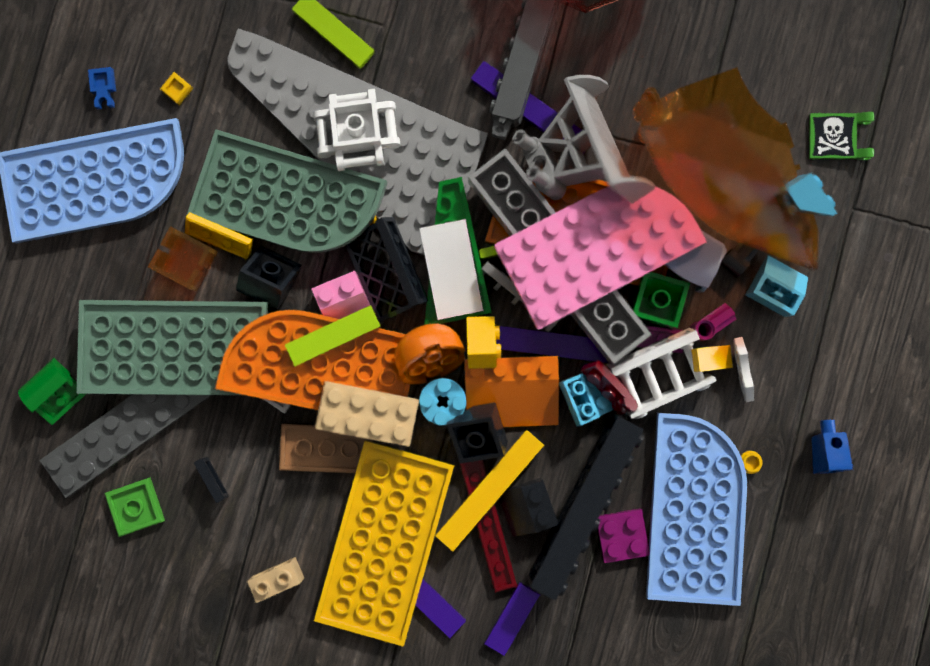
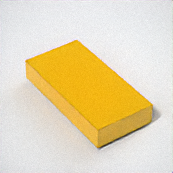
M730 345L691 349L694 372L733 368Z

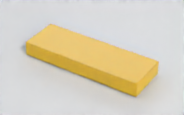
M190 212L186 216L185 234L245 259H248L251 255L252 238Z

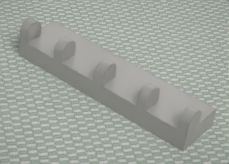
M487 261L482 267L483 276L487 273L498 282L494 289L497 291L503 286L516 296L511 302L513 305L519 300L522 301L511 278L490 261ZM559 319L547 325L545 331L549 332Z

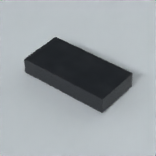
M204 457L195 461L194 464L215 502L218 503L229 497L209 458Z

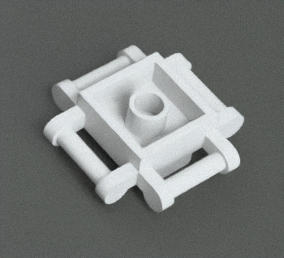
M375 88L368 89V92L340 96L329 94V109L317 110L313 113L314 121L317 123L318 157L329 158L331 155H336L338 171H345V168L377 164V166L385 165L383 148L397 149L401 146L400 138L397 137L395 102H377ZM382 112L385 113L388 134L386 138H381L378 113ZM330 119L333 145H328L326 121ZM375 150L376 154L346 159L343 156L346 153Z

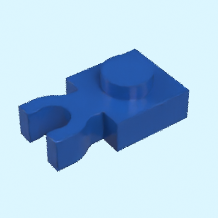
M111 67L88 69L90 92L96 94L94 107L98 110L102 109V101L107 100V106L115 108L114 100L110 96L111 92H116L114 70Z

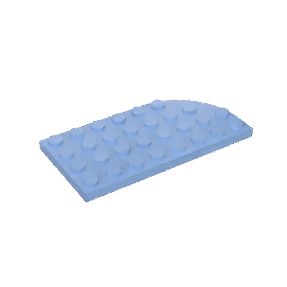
M174 118L0 152V176L12 242L21 243L128 222L153 212L171 195L182 172L184 148L179 120Z
M657 413L646 598L649 600L741 606L747 499L746 470L741 455L730 438L715 425L697 417Z

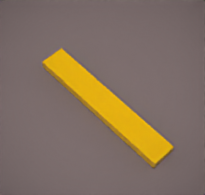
M525 430L506 452L505 456L500 459L435 536L449 549L454 551L542 449L544 444L528 430Z

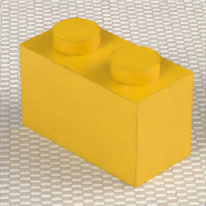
M495 316L467 317L468 369L496 368L497 358H501V344H496V340H500V326H495Z

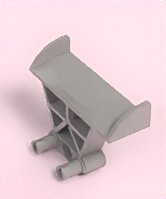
M592 75L566 77L564 82L571 97L540 139L530 137L523 130H518L513 135L514 143L523 149L529 166L526 172L527 179L534 182L537 189L552 200L561 199L566 193V186L606 178L609 187L631 204L655 189L652 182L643 178L630 177L595 98L609 88L608 83L600 77ZM580 117L585 130L575 136L572 126ZM593 147L599 164L588 166L583 152ZM553 152H563L558 164Z

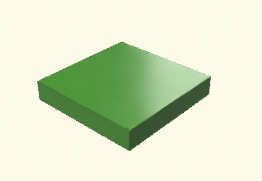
M151 477L104 493L118 537L165 521Z

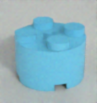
M446 378L435 379L423 388L419 399L420 409L425 418L437 425H446L448 421L464 413L466 396L462 387L455 381ZM438 396H447L449 398L447 401L448 407L445 408L443 405L439 407L437 405L439 402Z

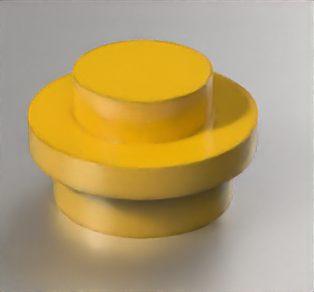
M746 451L741 454L746 473L754 474L761 469L762 458L757 452Z

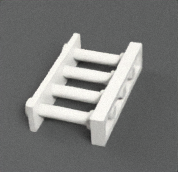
M687 328L626 355L614 364H606V367L614 376L621 378L623 385L629 390V393L638 404L636 411L626 412L631 419L642 418L648 414V411L695 390H705L711 386V383L716 382L715 377L708 373L703 374L702 371L694 372L691 349H693V342L700 339L696 330ZM678 348L684 350L695 379L682 384L671 356L673 354L672 351ZM658 357L663 359L674 388L661 393L650 366L651 360ZM636 367L642 369L653 395L652 398L640 402L629 375L630 370Z

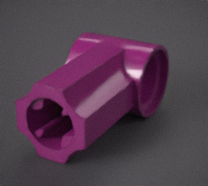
M723 303L699 321L692 323L690 328L696 330L700 338L696 341L711 339L717 332L736 320L735 313L731 307ZM700 324L706 329L705 336H701L698 332Z

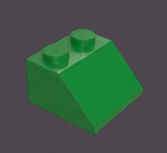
M649 272L641 277L630 308L641 321L670 329L678 328L690 283Z

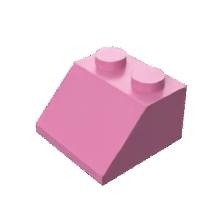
M355 271L312 288L320 311L324 316L342 319L370 306L358 274Z

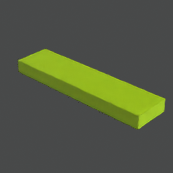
M299 0L292 8V11L359 69L374 55L375 51L316 0Z
M370 305L287 343L285 347L294 366L372 331L380 327V324Z

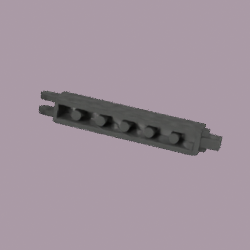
M556 0L522 1L521 8L524 11L522 16L517 17L515 25L517 34L516 37H511L509 44L511 53L509 58L506 57L503 63L502 71L505 73L503 79L499 78L497 82L496 92H498L496 100H492L489 113L492 114L493 118L492 137L506 140L511 127L515 128L521 124L555 12Z

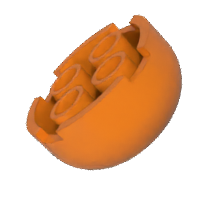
M427 324L411 330L399 341L394 359L403 382L407 384L427 383V378L435 377L439 374L442 378L457 369L464 362V352L466 350L459 335L453 329L442 324Z

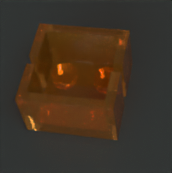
M170 226L160 244L170 249V253L168 254L157 249L148 268L190 290L197 291L206 273L202 272L203 269H209L218 251Z

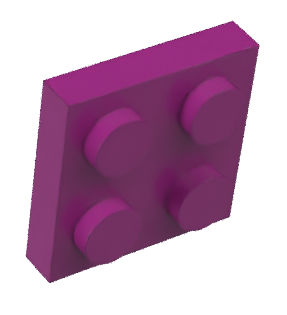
M641 508L599 516L598 519L601 521L597 529L604 563L649 556V546Z

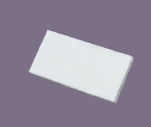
M466 220L419 228L437 319L483 311Z

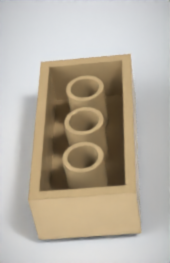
M324 381L315 429L410 446L419 400Z

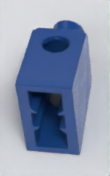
M835 420L820 421L821 434L812 436L813 473H839L853 470L846 432H836Z

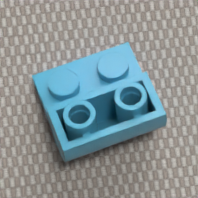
M583 373L559 382L576 426L586 424L614 410L612 403L603 397L602 393L587 380Z

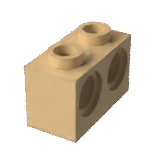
M296 557L253 575L247 582L257 603L300 584L304 576Z

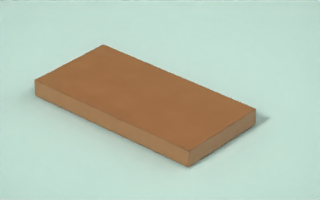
M281 424L279 470L356 473L364 441L373 442V439L315 429V425Z

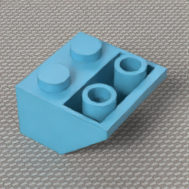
M812 173L799 175L775 191L787 210L816 216H833L837 214L834 209L836 206L834 200L829 195H825L822 190L823 184L818 176H813Z
M767 255L745 295L784 317L794 316L805 297L808 277Z

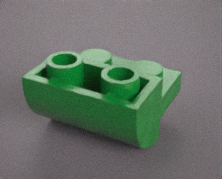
M55 358L50 360L18 390V395L24 405L32 413L36 411L51 425L86 394H77V382L70 376L71 373Z

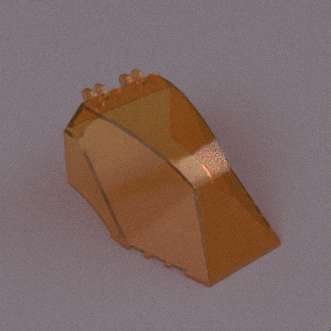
M738 66L680 87L660 98L659 93H657L654 87H648L644 90L641 99L636 102L632 110L635 120L641 122L640 129L638 130L639 138L642 143L646 144L658 171L676 196L698 218L725 237L811 270L818 269L819 229L815 215L796 212L795 206H789L784 195L789 193L786 183L798 176L796 170L801 169L800 164H794L790 149L794 148V143L787 122L781 123L757 102L743 81Z

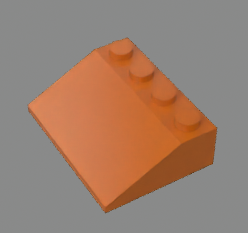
M558 356L497 358L496 368L468 369V359H464L466 410L473 406L496 402L503 427L558 425Z

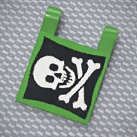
M810 113L809 159L869 160L874 157L873 148L857 149V124H870L874 121V113Z

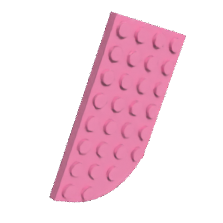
M607 187L494 245V248L537 330L701 246L707 241L690 211L670 193L655 187L653 191L631 204L611 187Z

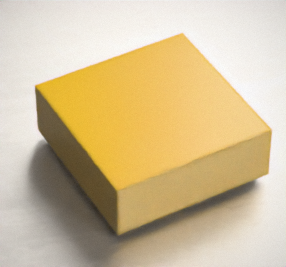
M175 72L160 88L164 94L178 105L182 103L193 89L190 84Z

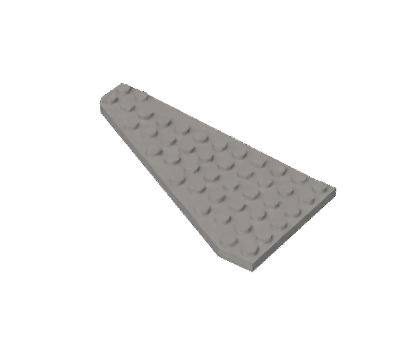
M237 29L228 55V66L231 73L320 161L337 165L336 155H331L329 158H319L317 155L319 142L317 123L314 121L313 113L317 110L329 109V94L340 96L368 92V89L375 88L377 102H395L397 137L400 138L401 146L397 149L383 148L385 164L383 166L372 164L347 169L384 179L388 182L376 216L378 219L394 217L406 247L411 252L425 256L419 228L435 225L439 182L462 177L467 198L471 188L468 184V177L477 170L488 133L460 124L260 35ZM382 112L378 113L381 138L388 137L385 113ZM330 119L326 121L328 145H333ZM375 150L343 154L344 159L376 155Z

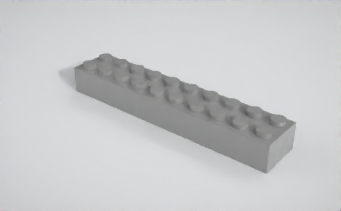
M506 148L468 177V184L509 236L556 213L535 185L527 179L524 171ZM617 290L570 313L609 364L616 363L651 335Z

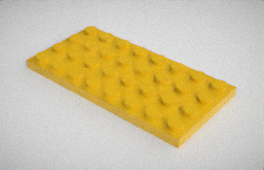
M364 441L316 611L315 622L404 647L454 465L371 441Z

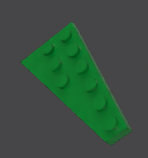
M462 177L439 182L435 225L466 220L483 311L438 320L429 279L425 325L443 324L466 319L467 317L492 313Z

